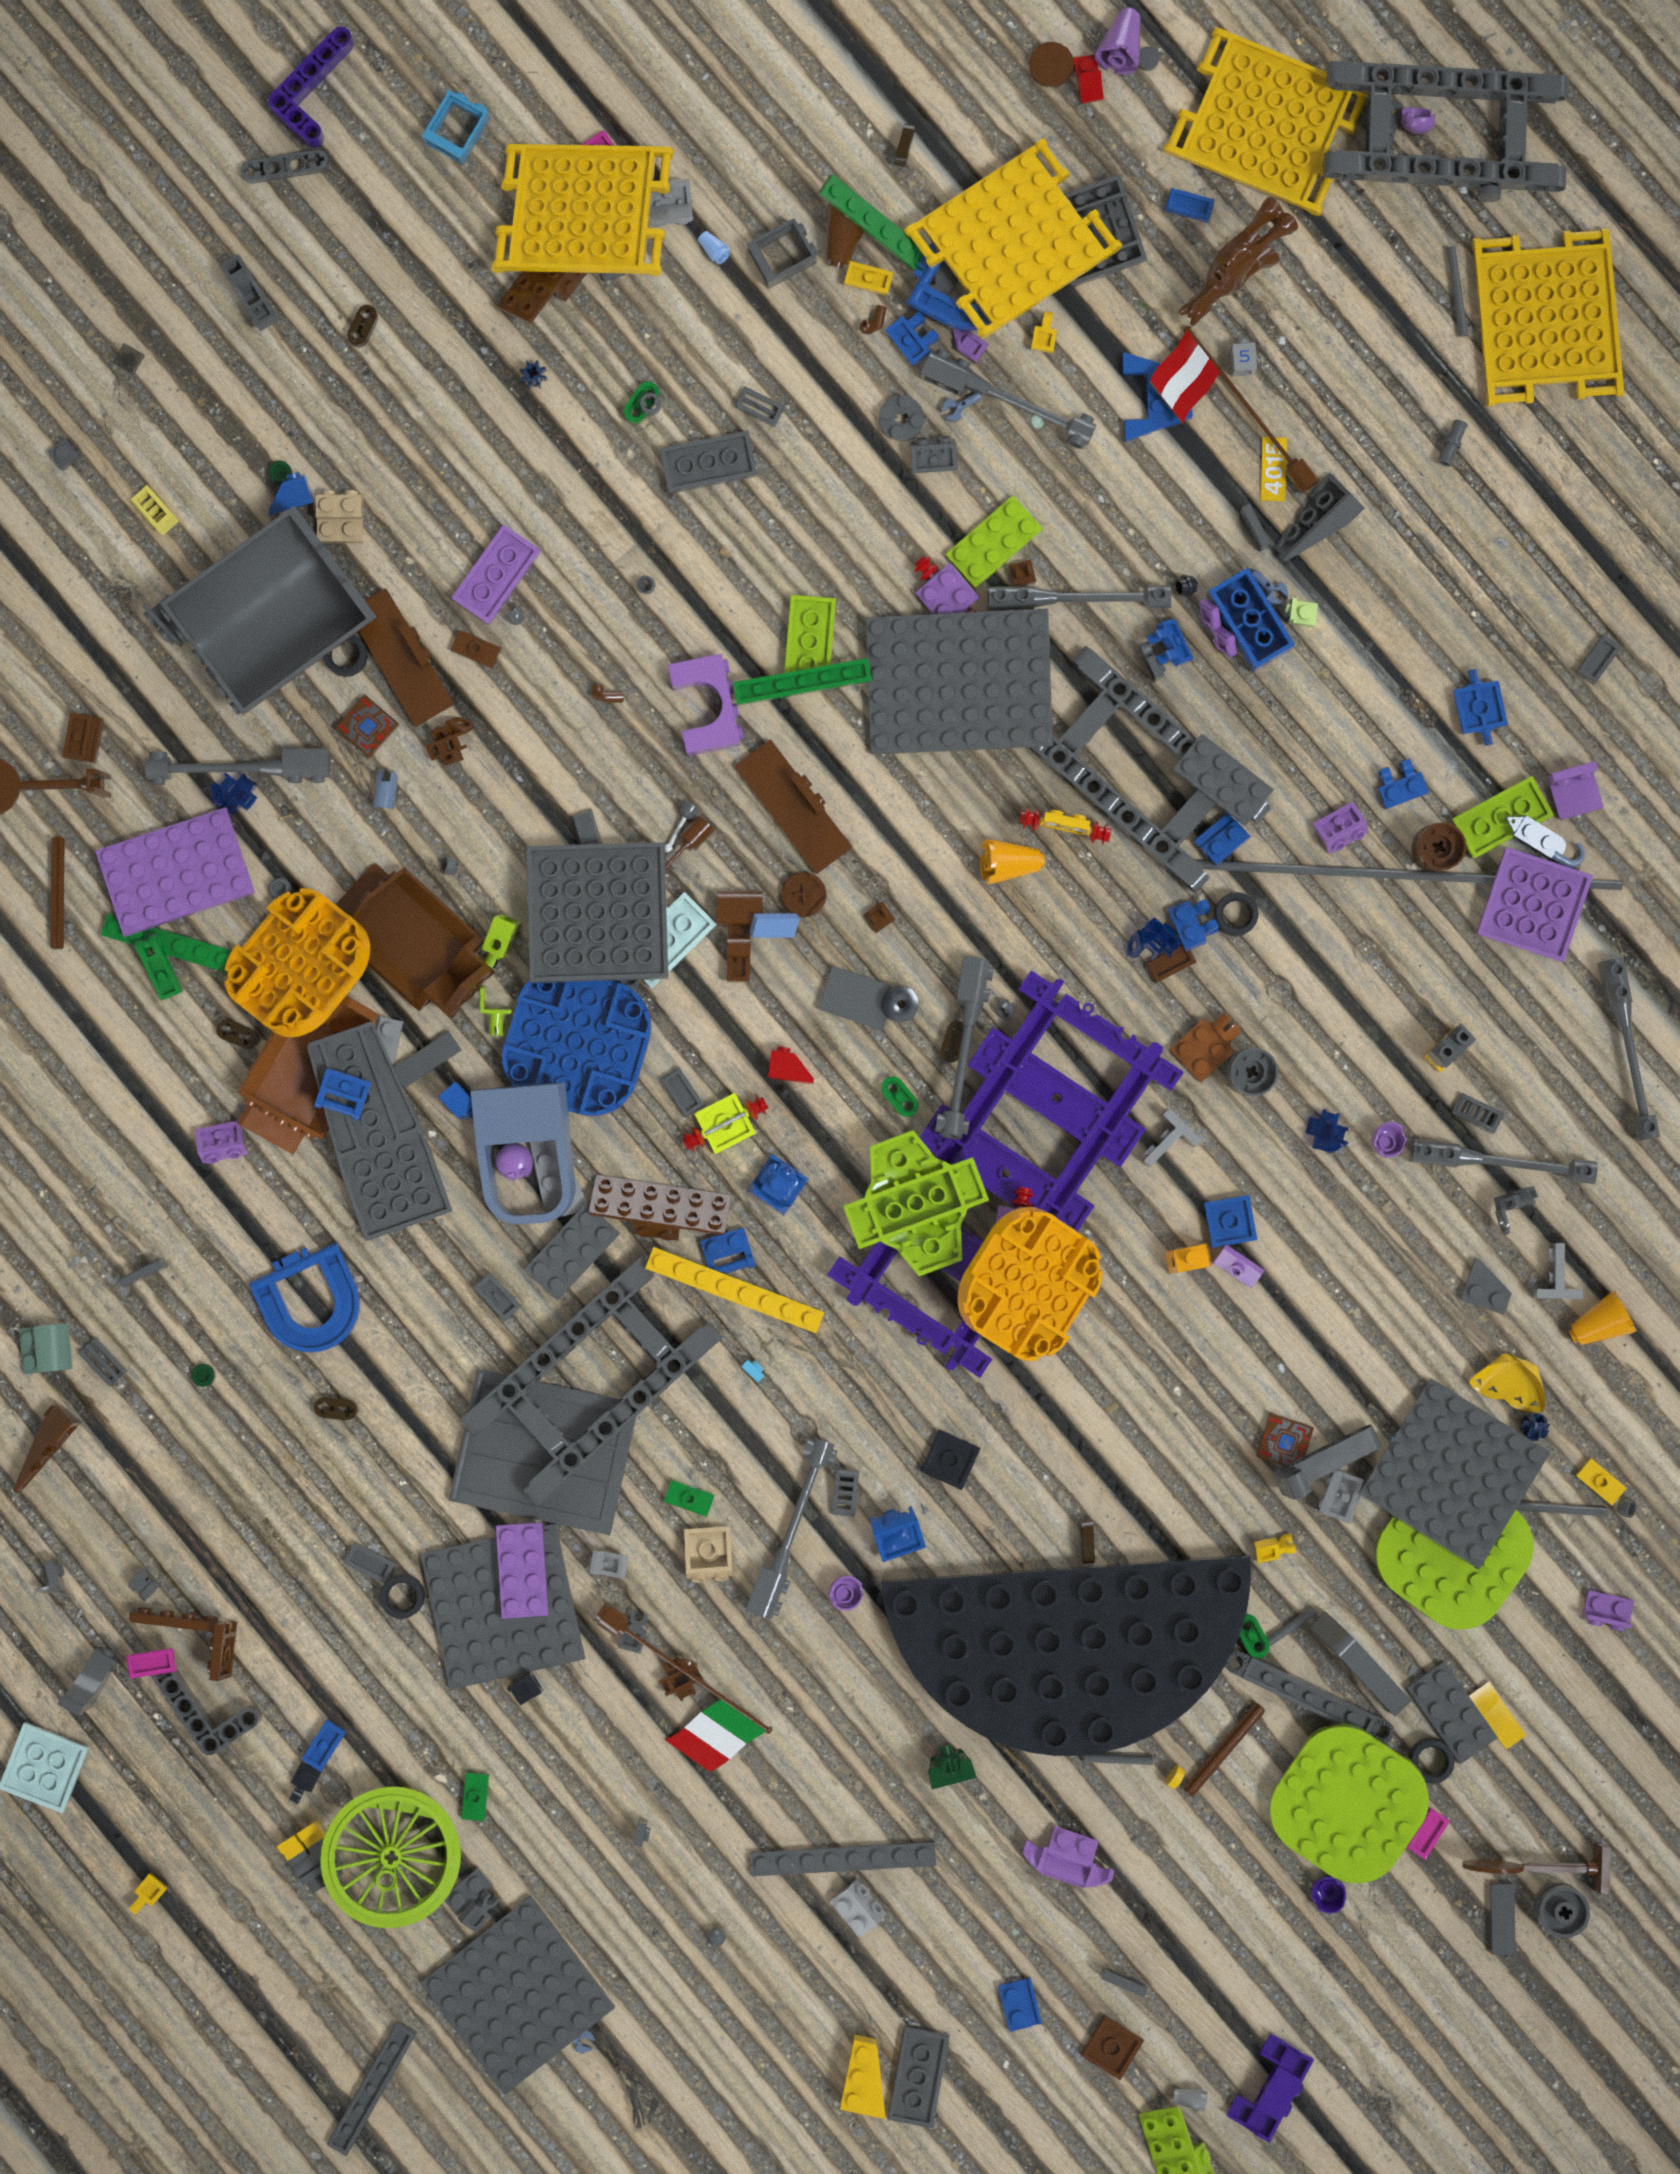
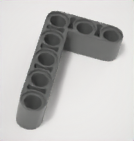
M1372 1424L1366 1425L1272 1472V1475L1281 1494L1296 1500L1312 1492L1309 1483L1379 1449L1382 1445Z
M1326 1611L1309 1626L1319 1639L1347 1665L1393 1716L1396 1717L1411 1702V1699L1365 1649Z
M178 1669L175 1672L151 1675L200 1751L205 1755L217 1753L257 1726L262 1719L261 1711L255 1706H249L218 1727H215ZM169 1680L177 1682L178 1690L176 1692L169 1689ZM182 1699L190 1702L191 1708L189 1711L182 1709ZM246 1712L254 1714V1723H248L245 1720ZM194 1719H201L203 1721L204 1727L202 1730H197L194 1727ZM226 1725H232L235 1728V1736L226 1734ZM207 1738H212L216 1741L215 1749L207 1747Z

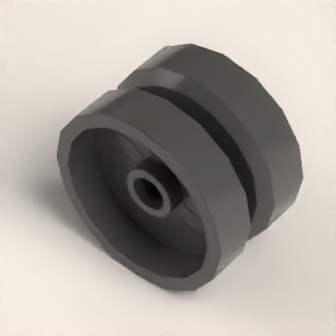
M1551 1882L1543 1886L1536 1894L1533 1903L1534 1915L1538 1923L1552 1935L1559 1938H1572L1580 1934L1587 1927L1590 1919V1906L1585 1896L1572 1885L1564 1882Z

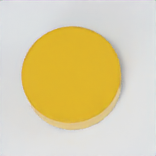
M1175 1765L1168 1774L1165 1785L1176 1789L1184 1778L1185 1769Z

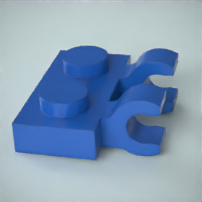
M920 311L908 321L902 316L885 329V332L913 367L930 354L931 351L928 347L939 340V335L934 329L923 338H920L914 329L926 322L925 317Z
M1175 619L1161 622L1156 625L1158 630L1154 634L1146 636L1150 645L1162 640L1166 646L1167 651L1156 657L1159 665L1172 661L1176 667L1194 660Z
M1410 759L1399 763L1404 775L1403 779L1393 782L1389 767L1378 771L1383 786L1377 789L1385 810L1429 793L1422 773H1414Z
M1207 899L1196 903L1194 906H1191L1190 902L1187 901L1168 909L1169 916L1185 952L1206 944V936L1219 932L1216 919L1200 926L1196 918L1210 912Z

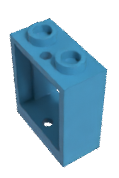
M449 90L422 135L424 144L464 165L490 121L487 108L476 102L473 104L469 102L468 98L460 92L453 93ZM453 105L479 119L463 149L437 135Z

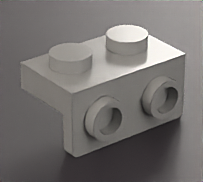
M1335 1470L1327 1480L1328 1489L1326 1494L1320 1499L1319 1512L1351 1524L1361 1497L1359 1493L1366 1481Z
M858 1879L852 1881L846 1889L834 1896L830 1901L832 1906L859 1938L877 1926L886 1915L881 1905L876 1902L867 1888Z

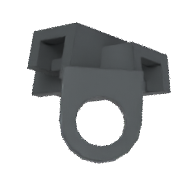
M1534 1186L1494 1198L1495 1214L1504 1235L1510 1233L1506 1211L1536 1204L1534 1198L1539 1196Z

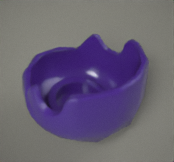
M1330 1875L1319 1877L1312 1885L1311 1898L1320 1912L1333 1914L1339 1912L1344 1907L1347 1895L1342 1881Z

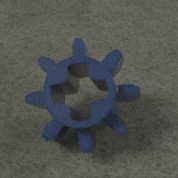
M536 360L535 364H530L526 361L527 366L525 369H520V373L525 375L520 379L521 383L528 382L530 390L532 386H537L541 389V382L548 380L545 375H542L547 371L546 367L540 368L538 360ZM534 371H537L538 376H534L533 379H531L529 374H533Z
M1532 1413L1530 1417L1528 1415L1524 1416L1521 1421L1522 1426L1520 1430L1523 1431V1435L1528 1439L1538 1441L1540 1437L1546 1438L1549 1433L1548 1428L1550 1424L1547 1423V1418L1544 1415Z

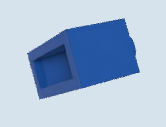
M294 472L286 475L287 479L283 480L268 510L269 515L314 501L305 474L300 475L299 472Z
M454 1082L438 1096L458 1119L461 1120L464 1117L467 1120L473 1115L471 1096L461 1084Z

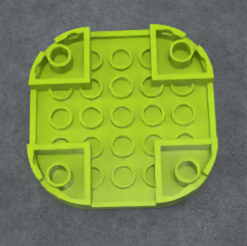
M1515 1510L1481 1568L1478 1570L1392 1516L1378 1534L1374 1555L1378 1574L1388 1588L1436 1623L1447 1628L1463 1630L1480 1626L1496 1614L1527 1571L1532 1560L1534 1543L1527 1521Z
M1347 1723L1324 1726L1313 1732L1304 1741L1301 1750L1279 1782L1277 1781L1270 1798L1271 1821L1275 1832L1286 1846L1330 1876L1347 1883L1360 1884L1371 1882L1382 1877L1394 1866L1424 1822L1429 1806L1427 1785L1420 1770L1410 1759L1403 1757L1376 1739L1367 1730Z

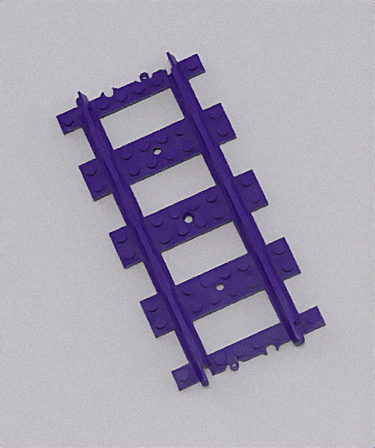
M1031 970L1018 990L1037 1003L1014 1038L1011 1040L993 1027L967 1065L986 1078L963 1112L965 1121H969L967 1135L963 1134L960 1140H953L941 1137L939 1132H935L937 1115L943 1114L944 1111H950V1108L941 1104L919 1138L935 1154L934 1157L936 1159L945 1161L950 1165L973 1157L984 1188L1014 1208L1017 1206H1014L1011 1200L1016 1199L1017 1194L1013 1190L1017 1191L1018 1186L1032 1189L1031 1194H1035L1029 1200L1033 1204L1032 1207L1052 1214L1078 1232L1095 1205L1076 1193L1100 1156H1103L1119 1168L1122 1166L1146 1130L1128 1118L1127 1115L1151 1079L1171 1092L1184 1072L1160 1057L1163 1052V1046L1159 1043L1153 1042L1147 1048L1136 1040L1134 1034L1130 1039H1123L1121 1032L1124 1027H1116L1099 1015L1091 1016L1090 1014L1094 1011V1006L1091 1003L1084 1004L1082 1009H1080L1079 1002L1068 994H1065L1061 1001L1057 1003L1053 999L1064 984V981L1057 979L1051 984ZM1087 1006H1089V1007L1091 1008L1090 1011H1087V1010H1086V1007H1087ZM1055 1016H1058L1132 1066L1108 1103L1031 1053ZM1005 1091L1081 1142L1057 1180L980 1129ZM1058 1093L1061 1099L1059 1102L1052 1100L1053 1094ZM1002 1170H1009L1010 1176L1008 1178L1002 1177ZM962 1227V1260L940 1268L960 1282L969 1264L983 1244L982 1240ZM881 1241L876 1243L859 1269L839 1256L827 1276L851 1291L847 1296V1301L850 1304L857 1306L863 1299L875 1307L876 1313H879V1310L882 1308L888 1309L890 1315L887 1321L894 1320L912 1333L920 1332L921 1334L917 1336V1343L920 1345L927 1344L929 1338L931 1339L932 1346L943 1354H946L952 1345L956 1348V1351L945 1368L953 1370L960 1364L981 1378L993 1359L974 1347L981 1336L980 1334L972 1330L964 1320L955 1333H953L878 1282L897 1254L898 1250L896 1248L890 1247ZM921 1337L925 1338L924 1342H920Z

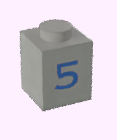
M1249 340L1236 341V344H1232L1230 349L1232 376L1255 375L1257 371L1255 343H1249Z

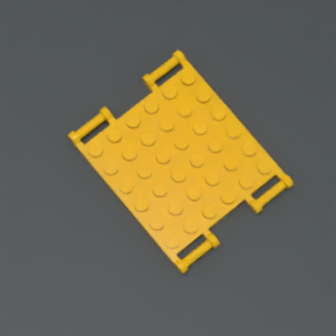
M1215 27L1203 61L1197 67L1198 72L1213 76L1197 114L1185 109L1179 110L1176 125L1168 144L1164 145L1162 151L1169 156L1178 157L1297 206L1312 215L1320 216L1330 185L1335 181V179L1323 176L1322 164L1324 154L1328 152L1337 128L1342 129L1347 134H1355L1357 129L1356 123L1367 100V92L1334 90V88L1326 86L1325 71ZM1224 40L1227 44L1217 67L1212 66L1211 62L1220 41ZM1353 93L1358 98L1348 121L1342 119V116ZM1189 121L1193 124L1181 149L1176 147L1186 122ZM1317 176H1323L1324 179L1314 203L1307 201Z
M1045 138L1040 139L1034 146L916 223L910 224L904 230L907 237H911L927 259L926 263L930 268L945 260L969 293L960 297L956 304L959 309H963L979 331L978 335L981 339H985L1119 251L1123 246L1119 240L1113 237L1099 218L1101 215L1096 209L1082 219L1063 194L1058 185L1067 180L1071 174L1067 168L1064 169L1053 155L1048 148L1049 144ZM1041 152L1057 174L1053 178L1050 176L1036 157L1038 153ZM1090 224L1095 226L1109 245L1106 249L1101 246L1087 226ZM923 230L938 250L937 254L932 252L919 234V231ZM974 301L990 322V325L986 326L970 303Z
M507 144L505 146V154L507 155L504 179L501 181V189L505 191L517 189L513 225H500L496 227L495 261L492 262L491 270L496 273H503L504 271L626 273L660 276L662 270L660 257L662 241L665 239V231L659 228H648L652 192L660 194L670 192L668 180L670 160L673 158L674 153L673 148L667 146ZM521 155L518 179H513L515 157ZM656 157L662 158L659 181H653ZM511 236L509 260L507 261L504 260L506 238ZM647 239H653L651 263H645Z
M1608 227L1596 231H1562L1564 247L1521 250L1518 234L1506 238L1481 239L1477 237L1472 239L1487 407L1495 406V404L1533 403V386L1576 382L1577 400L1585 399V397L1615 395L1618 397L1624 395L1612 253ZM1600 239L1602 244L1572 246L1573 241ZM1509 246L1512 248V251L1482 253L1483 248ZM1614 379L1615 383L1613 386L1585 388L1586 381ZM1524 386L1525 389L1524 393L1495 395V389Z

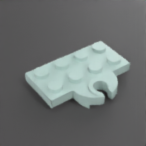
M685 892L669 908L666 907L668 973L717 925ZM662 979L644 981L653 989Z

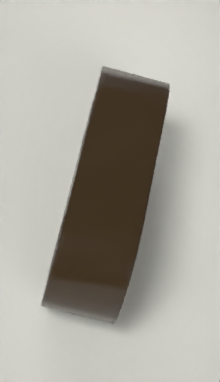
M904 123L894 165L906 166L915 133V125Z
M361 306L351 323L347 337L354 347L360 348L365 346L378 322V313L373 306ZM371 311L373 318H368L364 325L363 313L368 314ZM363 328L361 331L363 339L355 341L353 334H358L360 329Z
M222 1020L216 1028L217 1035L221 1039L244 1049H254L259 1044L260 1039L257 1032L231 1020ZM231 1024L230 1029L236 1031V1035L227 1034L225 1037V1032L222 1031V1028ZM249 1033H252L253 1043L245 1045L246 1041L239 1038L240 1034L248 1036Z
M952 1021L947 1027L940 1050L941 1058L947 1063H954L959 1058L962 1034L958 1035L957 1041L952 1040L954 1032L951 1031V1027L955 1028L956 1025H960V1030L963 1031L962 1021ZM951 1043H954V1052L957 1053V1056H952L951 1059H948L944 1050H948Z
M323 1397L314 1404V1411L321 1418L351 1420L358 1415L359 1411L357 1403L350 1399ZM327 1401L328 1406L335 1407L334 1410H328L326 1414H323V1410L319 1409V1405ZM347 1403H349L350 1408H354V1412L346 1416L344 1411H338V1407H346Z
M1093 1519L1081 1520L1083 1564L1095 1563Z

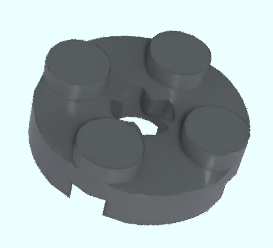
M908 395L892 397L883 404L879 414V425L887 438L907 442L914 439L920 433L924 423V413L916 400ZM900 413L908 417L905 419L907 422L905 424H902V422L897 423L895 418H898V416L896 415Z

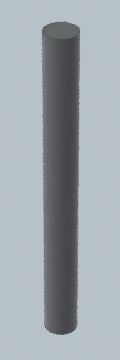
M1452 246L1446 249L1459 337L1468 336L1456 247Z
M1520 1502L1516 1509L1517 1511L1605 1517L1608 1514L1607 1507Z
M1310 1607L1268 1636L1267 1639L1270 1646L1317 1615L1313 1607ZM1258 1643L1254 1646V1649L1261 1651L1263 1645ZM1239 1656L1238 1658H1236V1660L1238 1661V1663H1239L1240 1666H1241L1242 1663H1243V1660H1242V1658Z

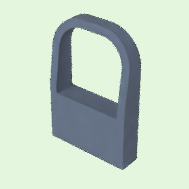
M565 1082L470 1091L478 1164L483 1195L488 1208L496 1217L511 1224L545 1223L561 1217L571 1207L576 1192ZM555 1140L562 1184V1197L558 1206L551 1212L535 1214H516L506 1209L500 1202L497 1194L492 1145Z

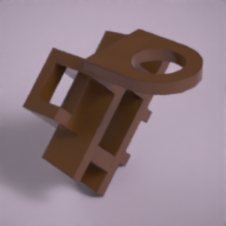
M455 717L447 720L443 726H437L432 729L431 734L434 742L425 745L431 761L441 758L444 766L463 761L464 758L460 750L467 748V745L461 746L458 736L472 731L473 723L465 718ZM457 722L464 723V724H466V725H468V726H462V725L458 724ZM446 741H449L452 750L448 749ZM435 745L438 755H435L432 746Z
M678 1655L673 1660L699 1679H703L697 1668L698 1662ZM670 1663L663 1664L668 1676L660 1679L659 1683L663 1685L666 1697L676 1692L680 1701H683L685 1697L696 1694L692 1685L696 1683L694 1680Z

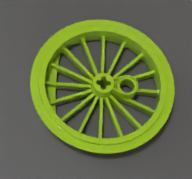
M404 1787L378 1788L365 1792L351 1800L337 1813L330 1823L321 1848L322 1877L333 1901L351 1918L378 1928L407 1926L433 1913L450 1894L456 1882L461 1861L459 1837L446 1811L427 1795ZM365 1808L379 1809L386 1844L383 1843L362 1812ZM383 1809L396 1811L390 1844ZM400 1812L414 1814L395 1843ZM359 1813L381 1847L346 1826L348 1822ZM418 1815L434 1819V1822L400 1845ZM438 1825L443 1836L442 1841L402 1850ZM343 1829H345L378 1851L337 1845ZM445 1845L444 1862L404 1856V1854ZM336 1849L376 1855L375 1857L335 1866ZM390 1851H393L396 1858H391V1861L388 1862L385 1854L388 1855ZM401 1860L443 1866L438 1881L434 1882ZM377 1861L342 1886L336 1874L337 1870ZM399 1864L434 1886L433 1889L421 1899L399 1867ZM380 1866L358 1901L352 1899L345 1892L347 1888ZM395 1867L418 1900L414 1905L402 1909ZM383 1874H390L392 1876V1881L389 1885L385 1886L379 1883V1879ZM374 1883L381 1890L376 1910L361 1905ZM395 1889L398 1910L381 1911L384 1893Z

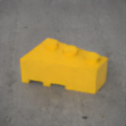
M854 2035L840 2110L886 2119L877 2039Z

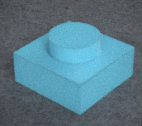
M747 1360L742 1365V1368L757 1382L765 1376L762 1373L764 1368L756 1360L752 1363Z

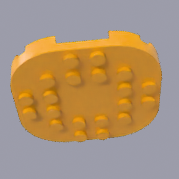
M301 888L300 892L293 894L286 892L272 901L266 908L270 914L242 948L236 944L225 966L228 974L227 981L224 982L229 996L264 1026L283 1037L302 1036L323 1024L361 978L370 956V941L365 929L318 891Z
M1022 1207L1013 1210L1003 1216L993 1226L961 1279L958 1289V1308L961 1317L972 1330L1021 1360L1038 1361V1358L1045 1355L1050 1357L1059 1351L1069 1340L1070 1337L1066 1333L1088 1297L1095 1298L1103 1276L1099 1259H1102L1101 1255L1091 1240L1052 1214L1035 1207Z

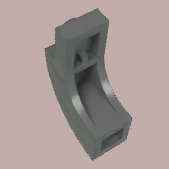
M239 254L219 265L259 331L264 330L279 320Z

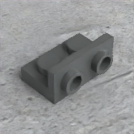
M939 436L937 440H928L926 437H920L910 442L912 474L958 470L956 441L951 439V436Z

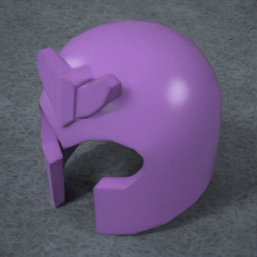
M510 1143L503 1146L497 1153L496 1167L503 1177L515 1181V1179H520L524 1176L527 1178L532 1172L534 1166L533 1157L525 1146L518 1143Z

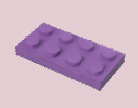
M503 524L451 599L490 625L539 556L541 550Z
M543 1522L497 1525L496 1536L502 1619L548 1616Z

